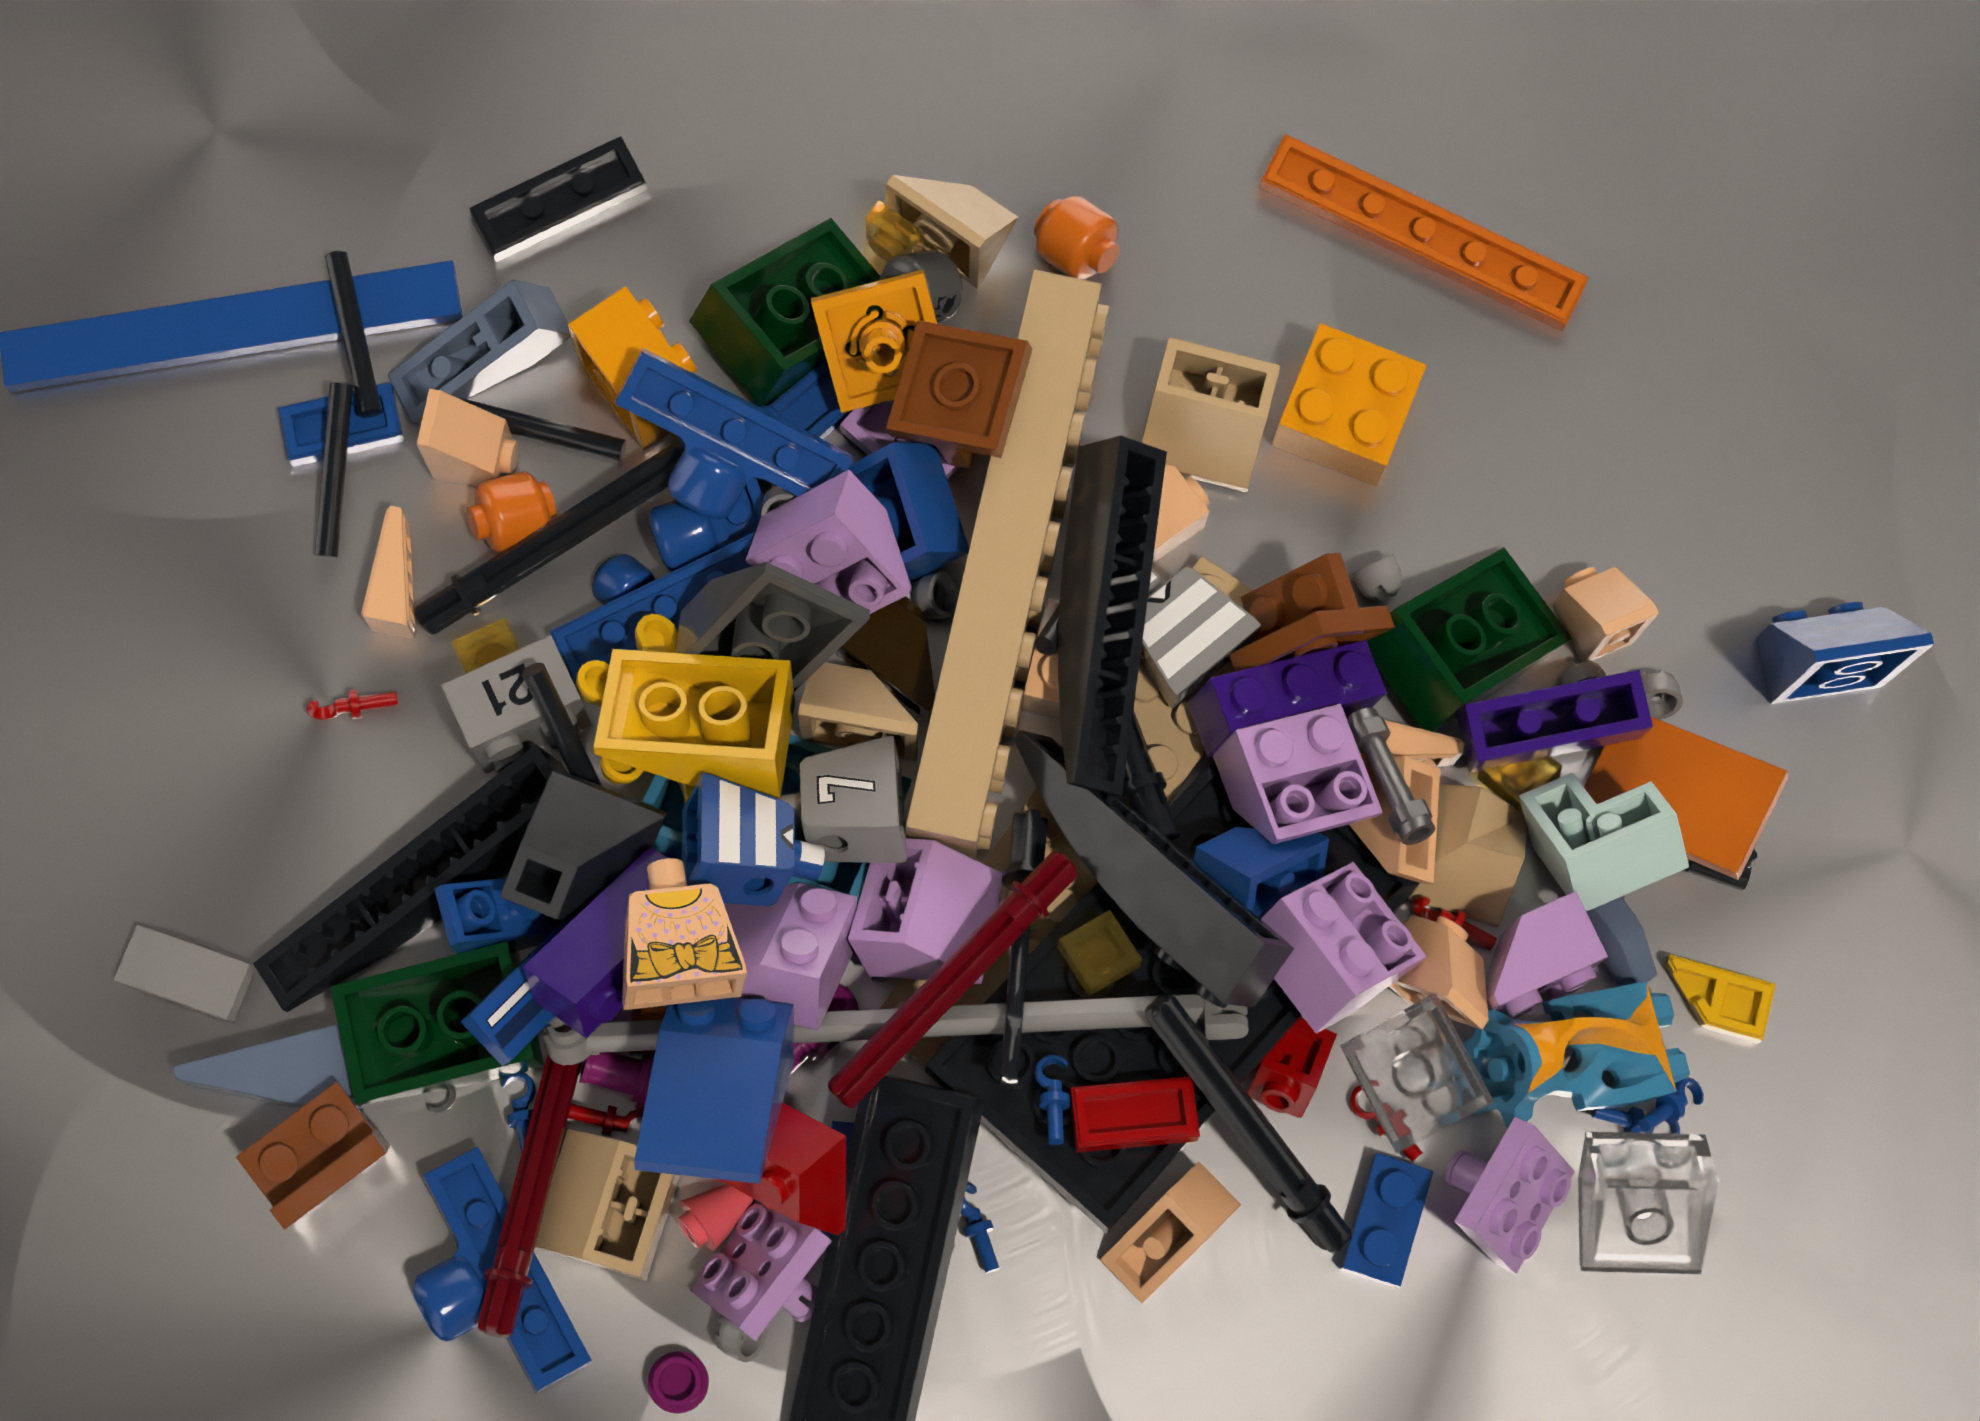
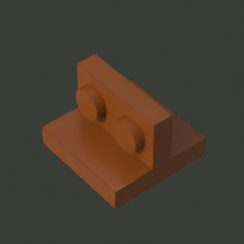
M918 320L886 430L892 437L935 445L949 465L971 469L975 453L1002 458L1033 350L1027 340Z
M1326 553L1240 597L1244 610L1256 618L1261 627L1258 635L1254 638L1255 642L1229 654L1234 671L1237 672L1364 640L1368 641L1395 628L1388 605L1359 608L1341 553Z
M336 1081L237 1155L236 1159L271 1203L272 1208L269 1211L285 1230L384 1156L390 1144L377 1127H372L341 1084Z

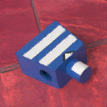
M701 773L682 813V861L684 863L687 886L710 883L718 887L723 903L771 906L777 903L791 876L816 881L821 874L825 857L824 847L795 840L794 809L788 802L715 775Z

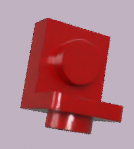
M1301 1018L1260 1063L1248 1090L1250 1097L1262 1102L1267 1108L1275 1112L1287 1113L1297 1118L1303 1117L1317 1089L1337 1033L1327 1029L1315 1033L1307 1021Z

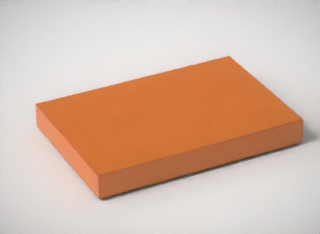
M1651 717L1653 727L1641 739L1604 746L1584 786L1596 804L1652 781L1677 813L1687 859L1739 880L1789 779L1787 770L1654 717Z

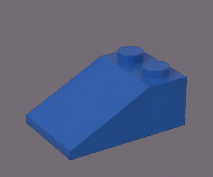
M892 442L851 464L848 470L859 479L887 510L909 580L926 575L969 553L966 536L938 449L935 445Z
M1850 602L1834 606L1828 610L1829 615L1808 618L1807 612L1804 610L1779 614L1772 618V623L1756 638L1771 704L1883 687L1934 645L1931 632L1884 606L1864 609L1862 602Z
M726 998L667 1006L658 1034L634 1159L635 1170L761 1183L794 1063V1004L770 1002L764 999Z

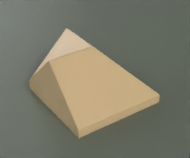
M892 175L886 183L887 227L922 251L937 250L946 254L956 265L961 278L978 289L986 278L1018 216L973 185Z
M825 662L807 679L798 711L802 739L813 743L844 748L882 737L894 736L898 757L916 761L918 754V723L871 670Z
M1439 784L1434 884L1420 883L1407 902L1412 903L1415 898L1426 896L1430 899V903L1425 907L1435 910L1445 909L1452 914H1455L1460 909L1467 913L1466 919L1498 928L1525 858L1527 824L1524 813L1483 787Z

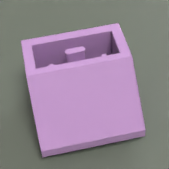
M850 470L837 475L761 516L746 558L747 563L751 567L768 562L869 609L870 614L909 595L911 590V584L887 510Z
M1341 704L1237 729L1213 754L1233 810L1272 844L1375 818L1383 813Z
M906 838L907 862L870 863L848 941L869 976L928 980L1004 901L1007 888L1001 882L1002 873L935 840ZM984 974L974 984H981Z
M1354 862L1282 897L1261 918L1262 921L1294 947V950L1274 979L1315 1033L1354 1013L1427 957L1412 938L1409 930L1401 924L1377 893L1371 881L1363 875Z
M1576 891L1521 915L1501 934L1485 979L1488 1010H1497L1505 1013L1509 1018L1515 1019L1532 1010V1007L1543 1002L1541 994L1549 992L1552 1000L1564 997L1583 988L1585 983L1597 977L1593 968L1605 960L1608 955Z

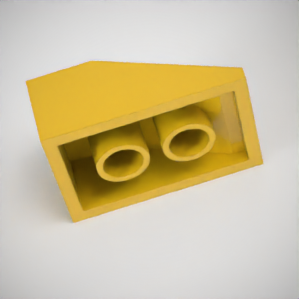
M612 649L593 746L595 755L695 787L701 773L704 772L780 799L795 706L791 661Z

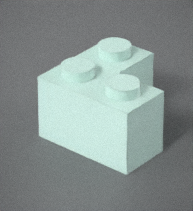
M1573 772L1519 795L1534 850L1566 895L1577 892L1586 911L1689 868L1677 813L1652 781L1599 804L1594 802Z

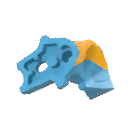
M1638 982L1583 994L1567 995L1546 1001L1542 1005L1545 1014L1551 1016L1552 1022L1517 1020L1509 1018L1503 1012L1492 1011V1009L1488 1010L1489 1020L1483 1030L1475 1028L1474 1035L1469 1040L1442 1055L1446 1070L1450 1073L1455 1083L1456 1099L1451 1107L1453 1120L1498 1110L1502 1115L1506 1129H1508L1514 1117L1526 1122L1531 1119L1534 1104L1542 1097L1550 1095L1571 1097L1576 1111L1635 1106L1677 1092L1675 1083L1688 1078L1690 1075L1685 1053L1680 1051L1679 1048L1665 1050L1660 1028L1672 1025L1674 1017L1670 997L1665 993H1650L1647 982ZM1582 1011L1588 1013L1590 1017L1573 1018L1572 1015L1575 1012ZM1566 1046L1574 1049V1052L1568 1060L1565 1069H1563ZM1603 1071H1610L1615 1079L1613 1088L1607 1087L1602 1081Z

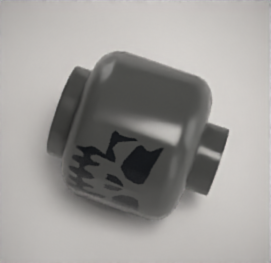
M937 250L897 255L887 262L879 281L923 269L937 323L946 322L955 315L961 303L963 283L956 265L946 254Z

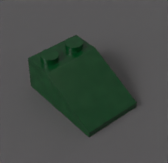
M829 218L713 282L689 322L757 404L763 406L784 394L826 359L811 298L879 281L880 275L834 220ZM877 305L870 306L866 314H870L872 310L877 309L879 316L873 320L880 319L883 315L882 308Z
M1505 547L1392 610L1390 614L1395 628L1368 640L1367 644L1377 668L1423 730L1434 732L1456 719L1465 704L1485 700L1572 640V637Z
M506 941L331 986L333 1004L355 1105H364L488 1082L544 1067L538 1034L509 1063L502 1066L461 1023L521 962L519 952Z

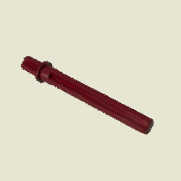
M1053 851L1022 883L1014 881L1010 885L1012 893L829 1080L827 1086L831 1094L841 1104L848 1108L855 1107L1038 917L1045 920L1049 916L1047 907L1077 877V868L1071 860L1059 851Z
M547 1053L492 1269H486L483 1278L488 1281L477 1325L479 1331L490 1336L501 1338L510 1337L513 1334L523 1292L532 1287L533 1281L528 1277L582 1062L574 1065L557 1064L549 1058Z

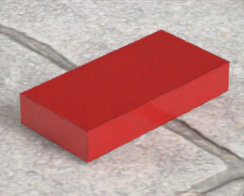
M1191 1077L1070 1088L1069 1096L1076 1153L1196 1142L1200 1138L1193 1080Z

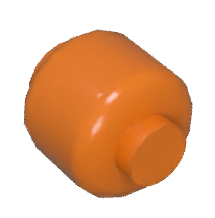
M1070 196L1063 200L1056 199L1045 207L1036 221L1034 235L1037 238L1036 247L1039 255L1043 260L1068 277L1085 280L1097 272L1103 274L1111 268L1118 257L1119 245L1116 244L1118 225L1112 216L1083 197Z
M526 471L481 483L475 492V505L467 507V518L474 538L477 541L485 539L496 553H500L557 517L555 501L548 484L544 480L537 482L534 476Z

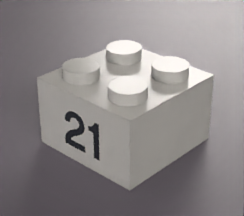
M551 635L441 685L469 748L485 774L496 770L497 774L535 745H538L540 748L550 745L551 749H558L522 676L523 670L534 663H544L579 738L583 736L582 729L592 725Z

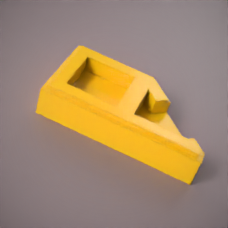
M1671 954L1665 957L1664 967L1700 1027L1755 1043L1763 1041L1776 984Z

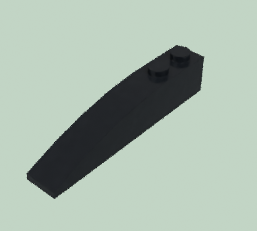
M1121 435L1078 447L1063 555L1058 628L1060 725L1067 784L1113 797L1122 796L1167 456V451Z
M1019 730L1013 740L1041 797L1068 842L1101 887L1137 927L1157 944L1154 948L1155 954L1171 967L1181 971L1186 970L1198 981L1195 986L1197 992L1212 1004L1221 1008H1226L1228 1004L1254 1008L1294 950V947L1120 796L1113 797L1067 784L1063 747L1053 738Z
M538 745L533 746L255 961L253 965L281 1009L286 1012L291 1011L330 989L331 986L337 985L442 919L434 890L436 887L444 884L494 880L508 872L512 867L521 841L554 767L567 772L562 763Z

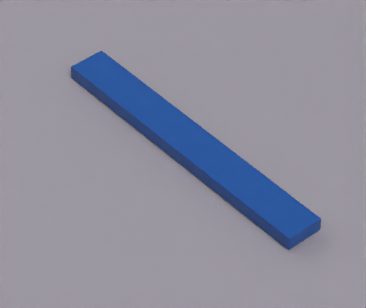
M453 260L353 276L365 336L454 322L463 318ZM330 280L0 332V353L4 386L11 393L341 340L342 334Z

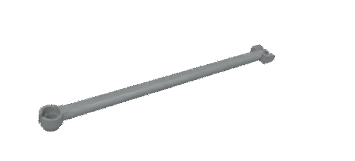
M1200 994L1168 995L1177 998L1196 1025L1205 1024L1207 1040L1239 1039L1248 1034V1019L1245 1017L1248 1008L1245 1006L1228 1004L1226 1008H1221L1212 1004ZM1158 996L1024 1002L1022 1033L1152 1027L1145 1018V1009ZM1006 1003L953 1005L923 1037L1003 1034ZM899 1008L827 1011L818 1031L794 1025V1044L869 1040ZM554 1017L544 1027L545 1036H543L551 1060L561 1065H574L584 1061L590 1055H600V1053L656 1050L658 1034L663 1019L602 1023L585 1038L560 1019Z

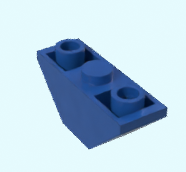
M507 878L444 884L434 889L450 947L456 954L506 941L517 951L535 947L563 920L554 919L501 898L500 895Z

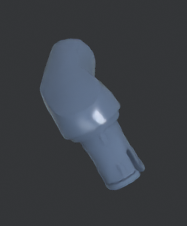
M1626 895L1586 911L1608 955L1603 962L1617 986L1649 982L1658 975L1643 927L1625 902L1624 897Z

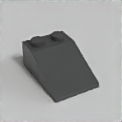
M764 562L712 579L681 610L675 653L790 660L795 692L870 619V610L768 562Z

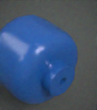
M620 554L609 558L598 568L592 583V592L594 597L602 605H605L655 581V577L635 557Z

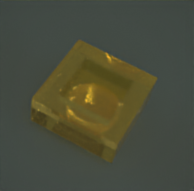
M878 201L865 217L866 239L869 240L868 245L883 260L889 262L897 255L925 251V232L882 202Z
M506 618L452 641L465 673L520 649Z
M1551 756L1501 767L1481 769L1478 771L1477 779L1522 814L1523 809L1519 795L1560 778L1562 765Z
M1110 910L1060 938L1057 944L1058 949L1088 996L1139 968L1142 962L1138 952Z

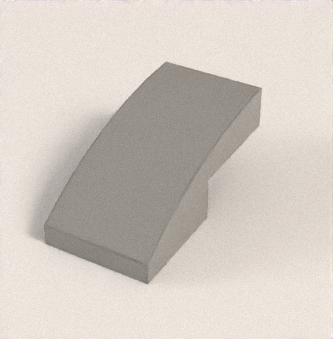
M136 925L114 981L175 1002L185 1008L233 1023L255 967L213 950Z

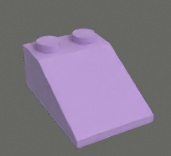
M795 883L786 885L777 903L771 906L724 903L747 970L742 995L735 998L764 999L770 1002L794 1004V1025L818 1031L854 952L848 941V936L857 909V896Z

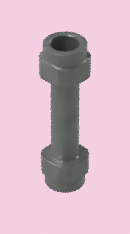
M1364 708L1354 712L1347 718L1359 752L1365 753L1393 809L1388 817V821L1395 835L1400 837L1404 845H1413L1426 840L1436 829L1432 821L1433 816L1424 799H1414L1386 743L1391 732L1384 718L1379 716L1375 708Z

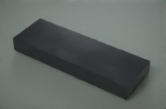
M620 136L469 209L494 260L498 262L648 189L639 168L623 138Z

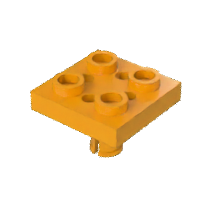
M923 269L811 298L813 312L841 413L894 400L914 334L913 330H909L907 333L908 340H906L902 330L906 326L916 327L918 320L938 324ZM872 305L880 306L883 310V315L880 319L873 320L879 316V311L874 309L870 314H866L867 309ZM849 341H851L850 353L846 350V345ZM857 341H859L860 353L855 355L857 353Z

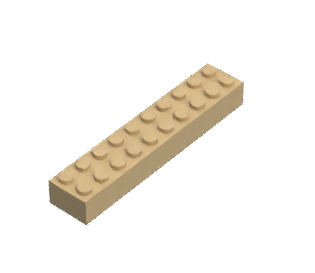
M1035 269L1033 270L1018 339L1027 340L1033 350L1002 458L990 457L906 822V838L935 840L976 860L978 848L989 850L992 841L998 804L989 802L991 792L1002 794L1011 747L1001 745L1003 736L1015 737L1023 690L1014 688L1015 681L1027 682L1036 634L1027 632L1028 625L1038 628L1040 625L1048 578L1041 577L1039 574L1040 571L1052 572L1061 525L1059 522L1052 521V517L1064 518L1073 468L1064 466V463L1076 464L1085 413L1076 412V410L1088 411L1097 359L1100 357L1109 306L1099 304L1101 283Z

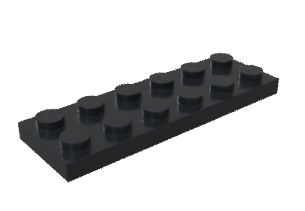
M886 1074L859 1102L846 1158V1229L839 1235L830 1233L829 1239L832 1241L828 1245L789 1421H915L985 1099Z

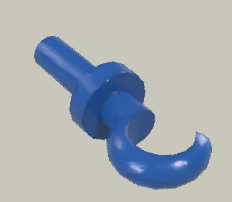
M1052 1054L1046 1055L1039 1060L1034 1073L1040 1086L1047 1089V1092L1042 1093L1039 1097V1106L1047 1111L1048 1143L1050 1145H1061L1064 1142L1063 1110L1070 1107V1096L1062 1091L1061 1081L1045 1077L1042 1071L1049 1064H1059L1067 1068L1068 1061L1060 1055Z
M526 1073L504 1077L501 1081L503 1088L514 1080H521L528 1086V1090L523 1097L511 1102L513 1113L507 1116L508 1127L517 1129L521 1154L533 1111L528 1109L527 1105L533 1100L536 1093L535 1083Z
M1690 1077L1675 1083L1677 1092L1657 1098L1656 1109L1639 1119L1638 1124L1641 1130L1649 1132L1663 1121L1675 1123L1684 1117L1685 1106L1688 1104L1685 1086L1692 1092L1694 1104L1701 1105L1704 1101V1093L1699 1083Z
M1631 1107L1628 1112L1614 1108L1593 1109L1591 1111V1117L1623 1126L1625 1135L1636 1138L1640 1132L1652 1134L1654 1128L1649 1132L1641 1130L1638 1121L1645 1114L1643 1109ZM1678 1121L1675 1123L1667 1122L1671 1128V1137L1664 1144L1668 1147L1673 1146L1680 1137Z
M967 1182L965 1191L969 1194L977 1193V1188L972 1183ZM964 1195L960 1214L967 1217L969 1226L963 1229L965 1238H974L985 1273L996 1271L1000 1267L988 1232L994 1229L992 1221H983L980 1209L970 1206Z

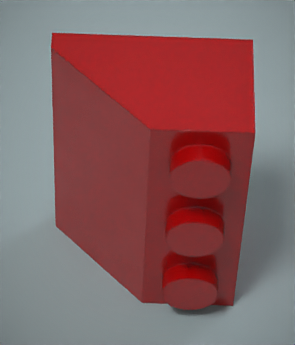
M782 1103L761 1183L716 1180L732 1186L756 1199L765 1207L774 1209L800 1224L839 1235L846 1229V1135Z

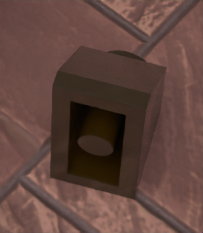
M905 596L871 613L870 619L837 650V656L851 667L871 670L900 704L929 725L935 700V690L926 622L920 619L923 616L922 610Z

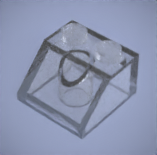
M1437 993L1427 996L1340 1045L1396 1154L1494 1103Z
M1585 1131L1578 1175L1579 1264L1581 1271L1701 1274L1719 1182L1705 1134Z

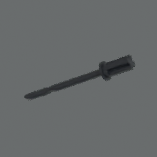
M1029 809L1027 814L1018 812L1013 814L1009 867L1002 872L1001 880L1003 886L1012 891L1010 885L1014 881L1022 883L1045 859L1048 819L1040 817L1041 811ZM1030 927L1017 938L1010 949L999 1084L1015 1088L1018 1086Z

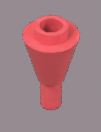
M724 1184L680 1201L684 1214L679 1216L677 1221L686 1237L696 1248L705 1243L708 1248L715 1251L736 1227L742 1214L754 1205L756 1199L728 1184Z

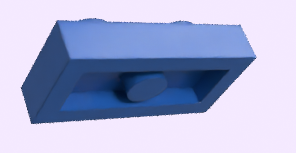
M1380 1153L1373 1155L1351 1229V1239L1347 1243L1340 1270L1395 1288L1401 1287L1434 1171Z

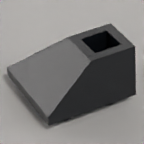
M554 767L521 841L500 897L557 920H573L650 846L654 847L667 812Z

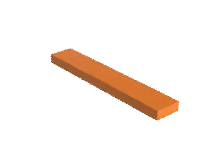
M1287 134L1284 135L1260 182L1259 188L1562 332L1589 279L1588 276Z

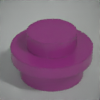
M683 1351L670 1352L660 1357L653 1364L648 1375V1391L654 1403L664 1411L674 1414L687 1413L697 1408L705 1399L709 1389V1375L705 1365L696 1356Z

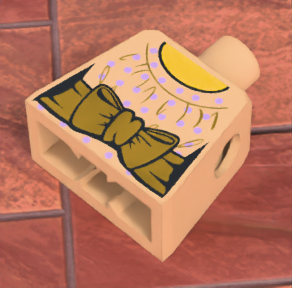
M667 858L649 864L647 866L650 890L635 891L629 894L624 939L623 1010L741 997L747 975L746 964L718 887L710 883L687 886L684 863L679 859Z

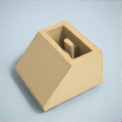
M1169 337L1141 443L1167 451L1165 465L1175 466L1184 477L1191 476L1199 481L1247 493L1281 365Z
M568 1129L556 1163L535 1248L646 1281L680 1175L635 1170L634 1159L637 1145Z

